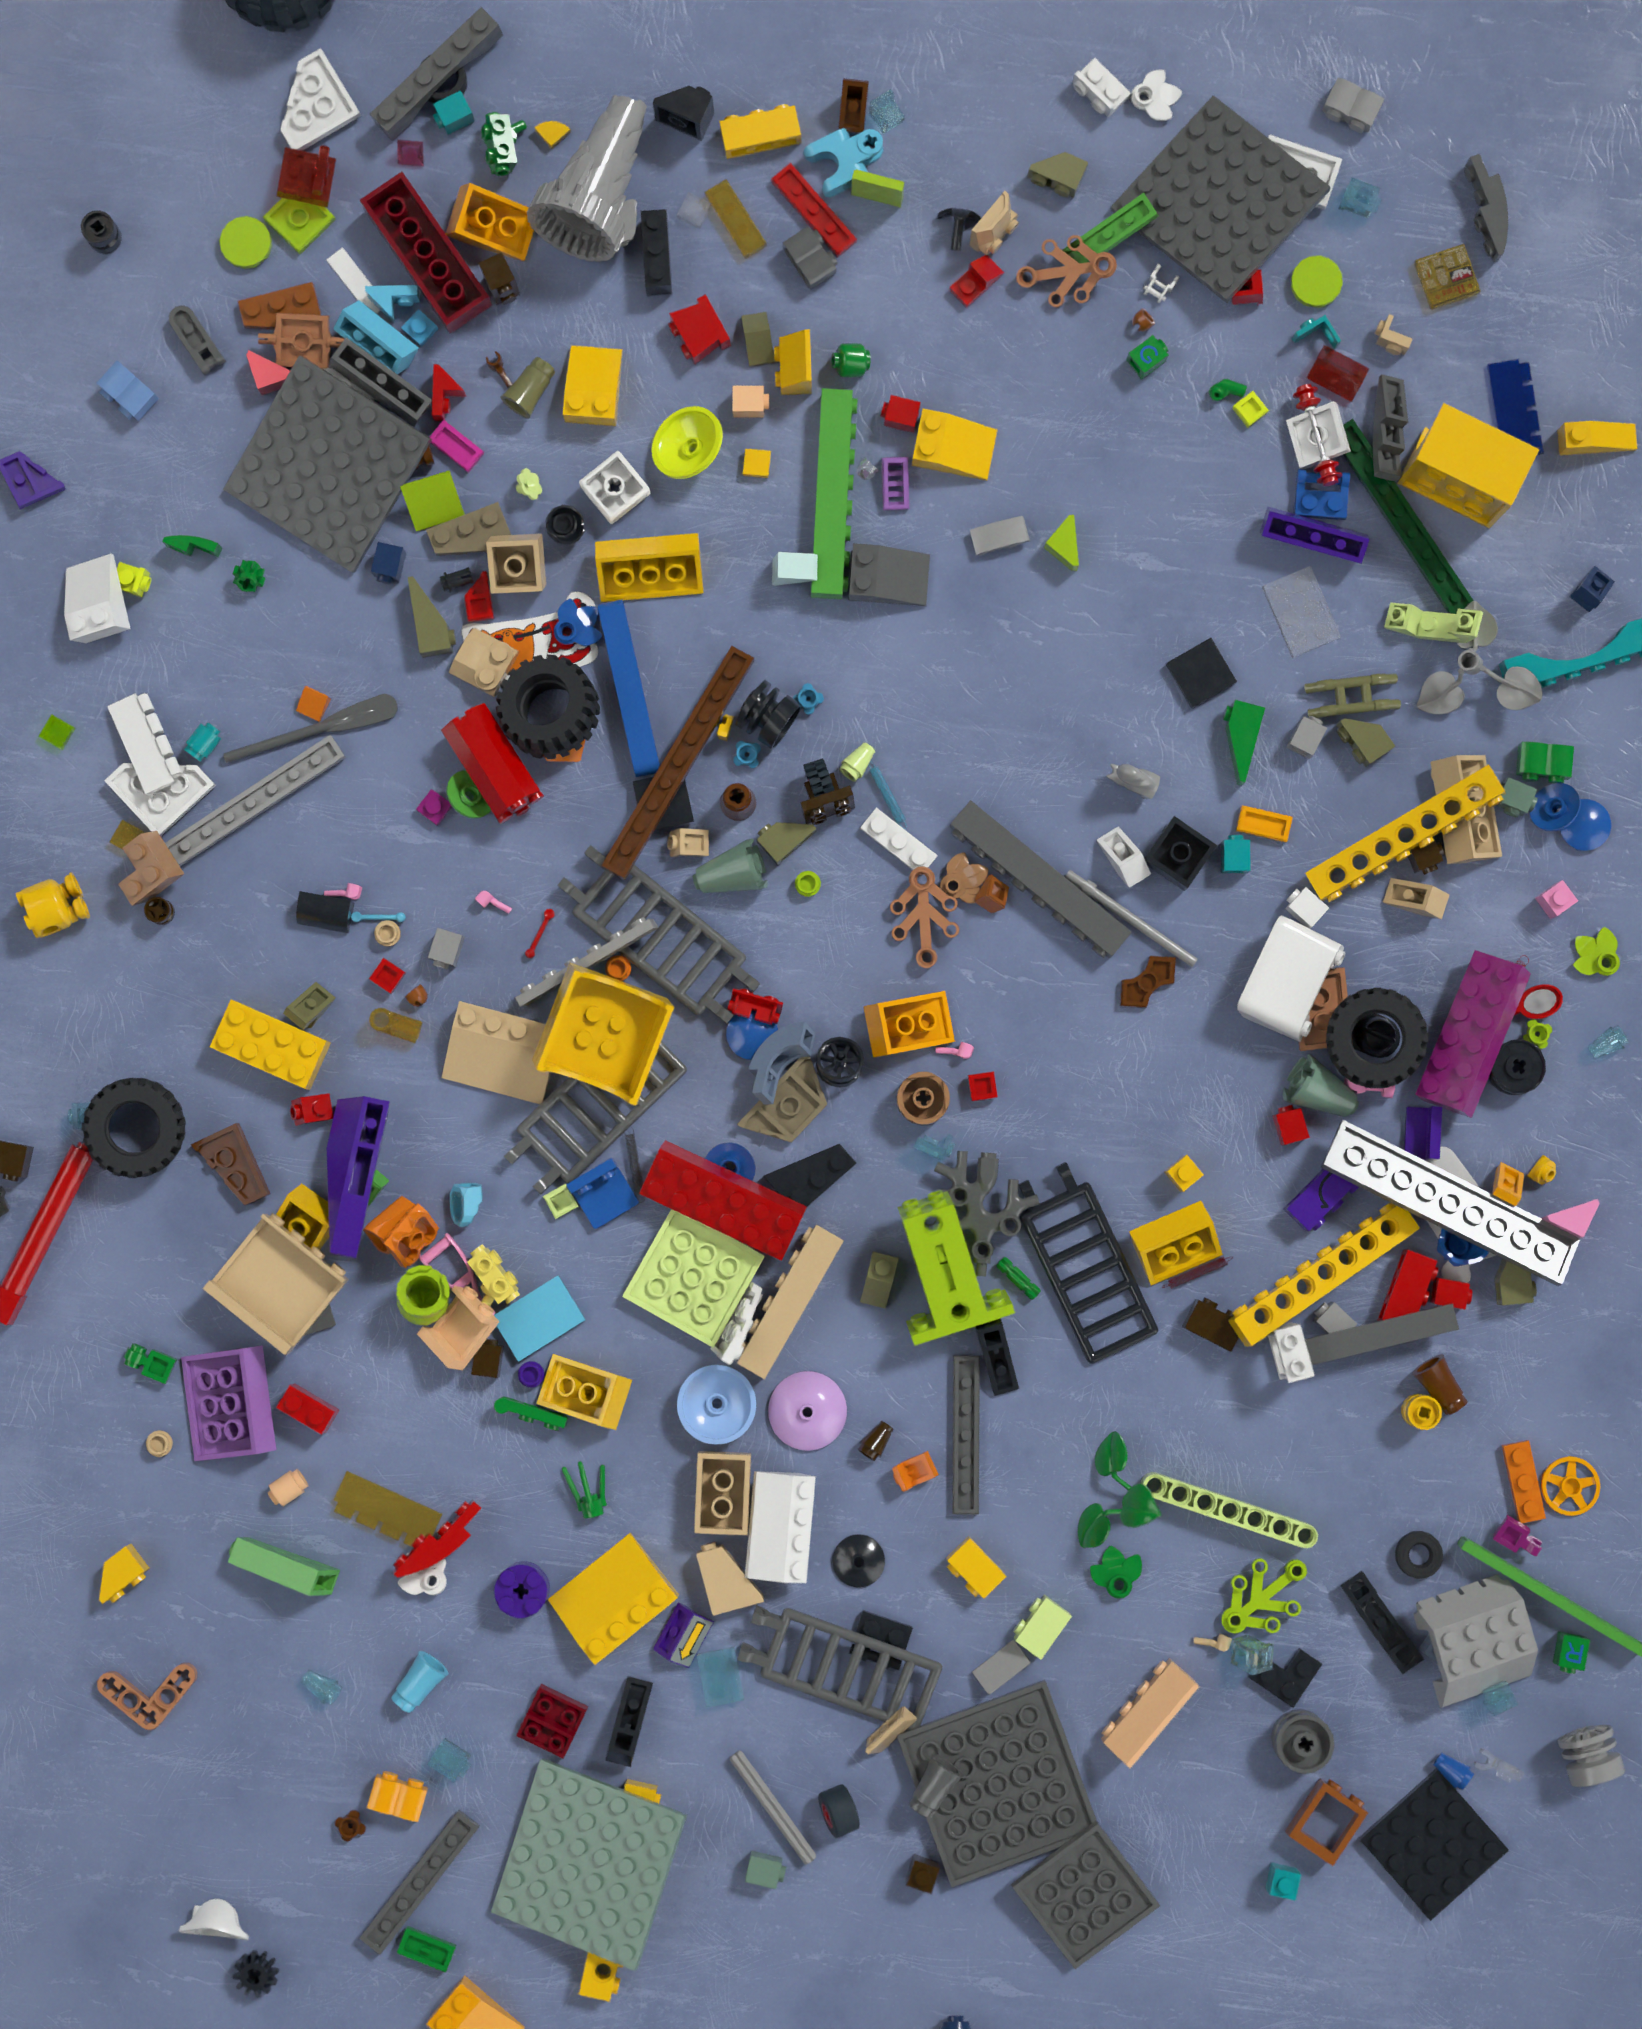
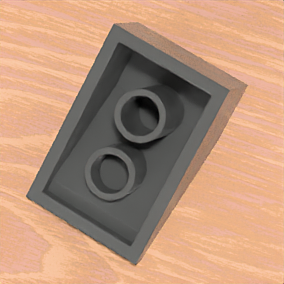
M853 543L849 601L926 606L930 554L881 545Z

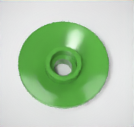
M466 770L456 772L449 779L446 787L447 797L452 807L458 813L468 818H482L491 812L490 807Z

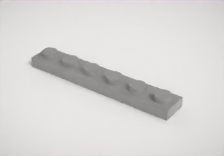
M642 917L631 924L632 929L623 933L620 930L609 937L610 942L601 946L599 943L586 950L588 955L580 960L577 956L564 963L566 968L558 973L556 970H552L542 976L544 981L536 986L534 983L528 984L520 989L522 994L515 997L520 1007L528 1006L560 987L569 962L590 969L658 929L654 919L646 920L645 917Z

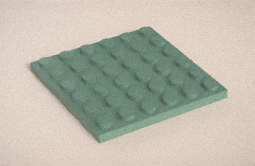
M541 1759L491 1913L631 1970H637L687 1814L549 1760Z

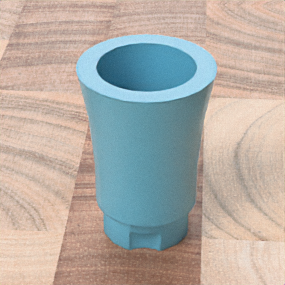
M419 1651L413 1665L391 1697L393 1702L402 1710L408 1713L412 1712L416 1706L422 1703L435 1686L449 1674L448 1670L432 1655Z

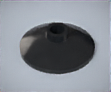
M856 1534L848 1536L835 1548L833 1554L834 1571L837 1577L849 1586L857 1588L869 1586L879 1579L884 1570V1552L879 1543L867 1535ZM861 1557L864 1560V1564L861 1567L855 1566V1558Z

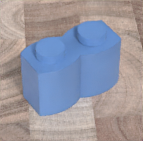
M116 361L97 382L102 388L99 393L110 403L113 400L119 403L121 406L118 410L129 420L133 416L139 421L159 399L155 393L119 361Z

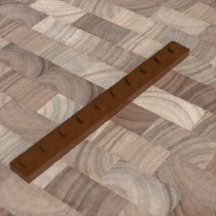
M731 646L601 865L603 869L623 880L627 878L754 663V657Z

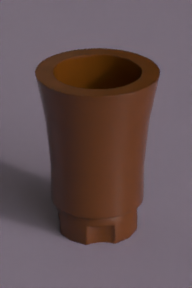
M740 783L731 784L721 796V810L731 820H745L755 811L756 797L745 785ZM735 796H741V803L736 804V802L733 801V798Z
M1443 1354L1428 1359L1413 1371L1412 1375L1424 1386L1431 1397L1440 1404L1445 1415L1454 1414L1467 1404L1468 1401L1449 1369Z

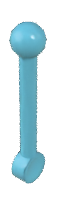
M354 912L351 918L354 922H360L361 920H397L401 923L405 921L406 916L402 912L396 915H362L359 912Z

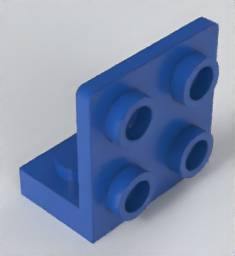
M614 1158L608 1159L566 1184L570 1193L574 1194L594 1229L601 1227L639 1204L637 1197Z

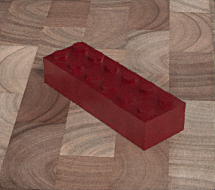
M402 171L360 199L364 211L450 334L492 306L490 297Z

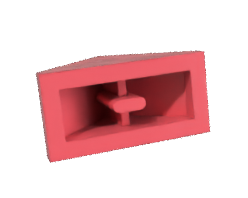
M248 350L246 356L257 389L261 395L280 390L290 370Z

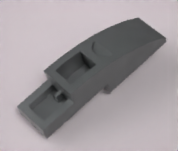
M1479 153L1469 158L1464 172L1468 182H1472L1475 189L1474 198L1476 203L1482 206L1475 214L1474 225L1477 232L1482 233L1485 241L1483 243L1484 250L1487 256H1491L1494 263L1499 261L1504 254L1507 242V200L1499 173L1489 177Z

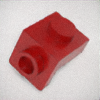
M330 1094L300 1097L292 1100L290 1116L294 1120L295 1126L332 1120L333 1111Z

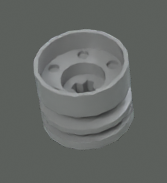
M1610 1725L1581 1727L1561 1736L1557 1740L1559 1747L1565 1749L1561 1753L1562 1757L1569 1760L1576 1759L1566 1766L1572 1786L1596 1785L1618 1778L1625 1773L1626 1770L1621 1754L1619 1752H1607L1617 1745L1616 1739L1610 1738L1614 1734Z

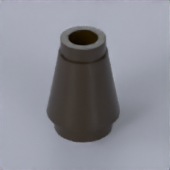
M880 1421L859 1442L861 1445L858 1450L872 1461H875L877 1457L881 1458L894 1429L887 1423Z

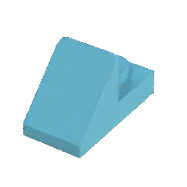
M417 285L365 286L368 299L393 323L394 303H398L400 306H412L414 303H420V292Z

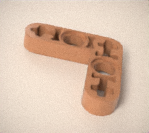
M184 1662L179 1664L172 1670L151 1698L116 1671H108L101 1675L97 1681V1688L104 1697L142 1728L152 1730L165 1720L196 1681L198 1673L195 1666L191 1663ZM179 1670H189L188 1677L190 1681L185 1679L178 1687L169 1682L170 1680L173 1683L177 1682L181 1677ZM105 1678L107 1680L114 1678V1686L118 1689H121L123 1686L126 1687L118 1698L115 1697V1694L118 1693L115 1688L106 1689L107 1682ZM170 1689L174 1692L175 1699L172 1703L163 1702L161 1699L162 1690ZM127 1693L135 1694L138 1699L137 1705L133 1708L126 1706L124 1703V1696ZM144 1702L147 1706H145L143 1710H145L147 1713L154 1711L156 1713L154 1718L157 1720V1722L151 1721L150 1723H148L146 1721L148 1717L147 1714L141 1711L137 1715L135 1711H137Z

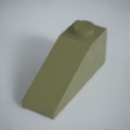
M408 577L421 656L424 658L453 653L452 645L457 644L454 629L450 630L446 621L414 577Z

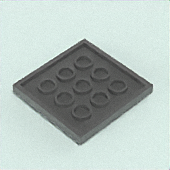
M1097 1820L1011 1884L1012 1888L1074 1969H1077L1160 1907L1157 1899Z

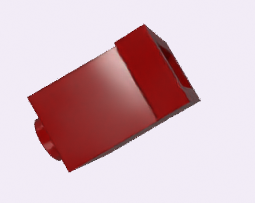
M706 294L697 298L696 305L669 313L671 322L668 323V326L674 337H680L683 343L680 348L687 360L691 358L694 365L719 346L721 350L731 346L730 338Z

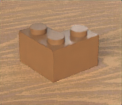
M158 831L142 833L123 847L124 852L136 870L118 883L132 906L146 903L184 875V872Z

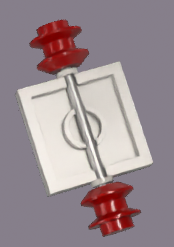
M1311 384L1299 386L1296 389L1297 392L1293 394V398L1300 401L1296 405V409L1303 410L1305 413L1290 418L1286 422L1299 468L1304 470L1317 465L1314 472L1321 475L1317 483L1323 484L1325 487L1332 486L1339 482L1338 479L1342 477V473L1335 470L1339 466V462L1330 459L1350 452V447L1337 403L1333 401L1316 408L1321 402V398L1314 396L1318 388L1312 387Z

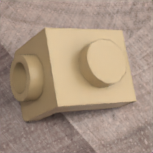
M1389 314L1386 320H1380L1375 335L1379 337L1376 344L1385 347L1386 351L1393 355H1405L1413 339L1389 330L1394 317Z

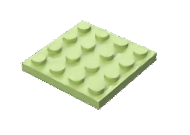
M671 1209L622 1297L714 1348L765 1256L740 1241Z

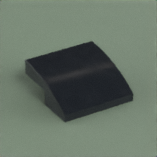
M654 777L633 781L637 805ZM685 780L655 830L694 822Z

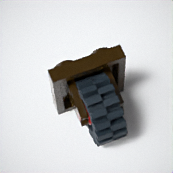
M823 758L803 765L808 780L804 782V786L809 799L800 803L806 824L818 825L827 821V817L833 815L841 817L852 812L851 809L855 808V802L851 786L839 789L834 773L829 774Z

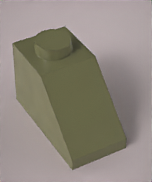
M776 822L771 826L768 823L757 833L760 836L757 839V843L778 866L816 833V827L811 824Z
M872 1252L860 1300L861 1303L886 1308L899 1258Z

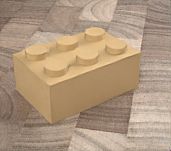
M698 1452L694 1533L748 1535L751 1453Z

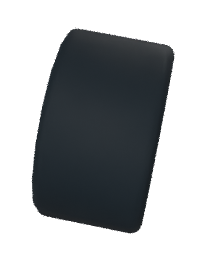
M843 1784L819 1793L818 1800L823 1818L829 1831L835 1838L860 1828L856 1806L848 1789Z

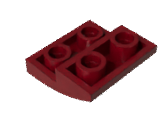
M541 1683L516 1736L564 1759L589 1706Z

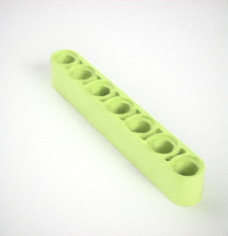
M1149 1472L1141 1479V1484L1146 1486L1152 1478L1160 1480V1488L1155 1492H1151L1155 1499L1302 1548H1310L1318 1540L1316 1529L1306 1522L1156 1472ZM1178 1486L1185 1489V1496L1181 1500H1175L1172 1496L1173 1490ZM1201 1495H1208L1210 1497V1504L1206 1508L1198 1507L1197 1500ZM1233 1503L1235 1505L1234 1514L1230 1517H1225L1222 1512L1224 1505ZM1254 1511L1259 1512V1523L1250 1525L1248 1523L1249 1514ZM1277 1520L1285 1522V1529L1281 1533H1274L1273 1524ZM1308 1528L1310 1530L1309 1539L1305 1542H1300L1298 1539L1299 1531Z

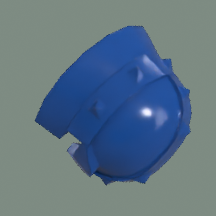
M1441 1228L1437 1252L1454 1267L1478 1263L1487 1257L1488 1251Z

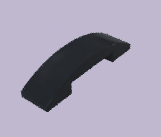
M1362 1570L1340 1585L1362 1620L1402 1675L1424 1660Z

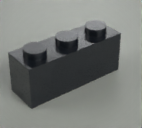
M667 210L641 211L647 296L672 294Z

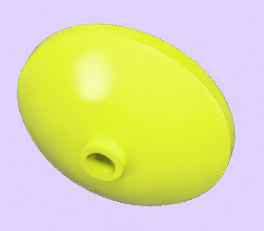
M699 406L685 407L671 414L660 425L653 439L652 458L656 467L663 474L674 479L690 478L704 471L714 461L721 448L723 431L720 421L711 411Z

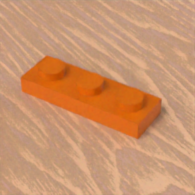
M1529 1440L1501 1445L1518 1522L1527 1523L1546 1519Z

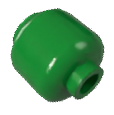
M861 343L840 344L836 353H832V368H836L838 375L841 377H861L870 369V352Z

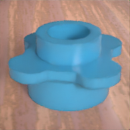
M806 683L802 686L799 694L793 696V699L802 704L806 714L814 713V708L823 702L824 696L822 693H817L811 684ZM806 697H810L811 700L806 701Z
M738 741L736 743L737 754L733 758L734 764L737 766L742 764L749 765L750 768H756L759 764L757 757L761 751L760 745L758 743L751 744ZM746 752L750 754L748 757L745 756Z

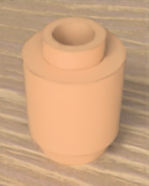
M298 1469L293 1472L290 1470L269 1484L270 1491L267 1493L275 1505L280 1503L284 1507L305 1492L304 1489L309 1485Z

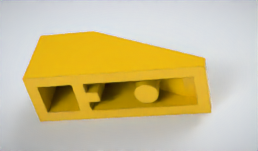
M1601 421L1564 422L1557 430L1559 455L1637 450L1635 424Z

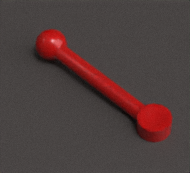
M552 909L545 910V918L530 949L525 951V956L529 959L535 956L534 950L549 920L555 916Z

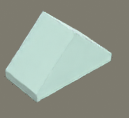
M778 552L773 558L772 585L817 581L818 555Z

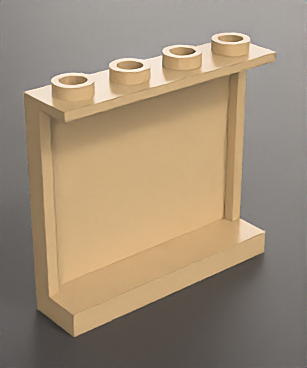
M262 1214V1219L213 1280H209L202 1289L280 1352L287 1355L290 1354L349 1279L344 1276L346 1271L335 1262L330 1265L324 1260L326 1255L315 1246L309 1248L304 1244L305 1238L294 1229L289 1232L283 1227L285 1222L276 1214Z

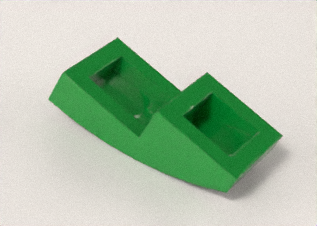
M175 535L164 537L162 540L168 548L189 557L192 556L194 549L197 548L219 558L223 549L217 542L195 536Z

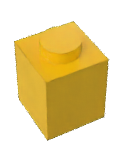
M1183 1155L1164 1171L1180 1192H1184L1204 1175L1188 1155Z

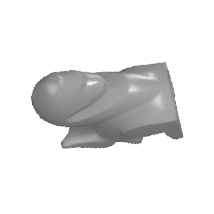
M1122 764L1120 766L1110 765L1112 773L1106 775L1107 778L1120 786H1124L1129 791L1141 795L1144 799L1153 798L1159 787L1160 776L1129 764Z

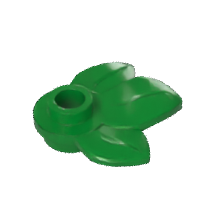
M1111 1545L1103 1554L1102 1565L1090 1566L1093 1581L1097 1585L1105 1587L1112 1597L1118 1599L1129 1595L1132 1590V1582L1137 1580L1142 1572V1560L1139 1554L1125 1559L1124 1555ZM1117 1580L1123 1581V1587L1119 1590L1114 1588V1583Z

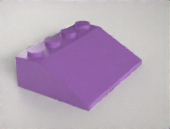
M263 1345L181 1357L194 1461L254 1455L276 1450Z

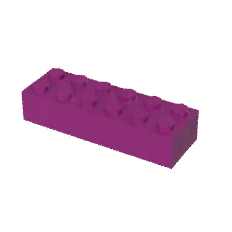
M1474 951L1415 1095L1427 1103L1472 1118L1531 973L1525 967L1483 952Z

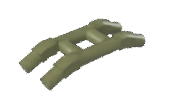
M1372 674L1307 683L1304 685L1306 694L1334 690L1336 705L1308 709V717L1324 718L1352 713L1400 709L1401 701L1399 699L1372 701L1370 687L1396 684L1398 681L1397 674ZM1360 687L1362 702L1347 704L1345 688Z

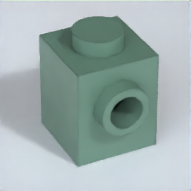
M1509 777L1503 780L1501 785L1506 794L1502 796L1504 800L1496 806L1503 808L1505 814L1516 818L1519 815L1527 814L1528 811L1532 812L1538 800L1535 797L1537 789Z

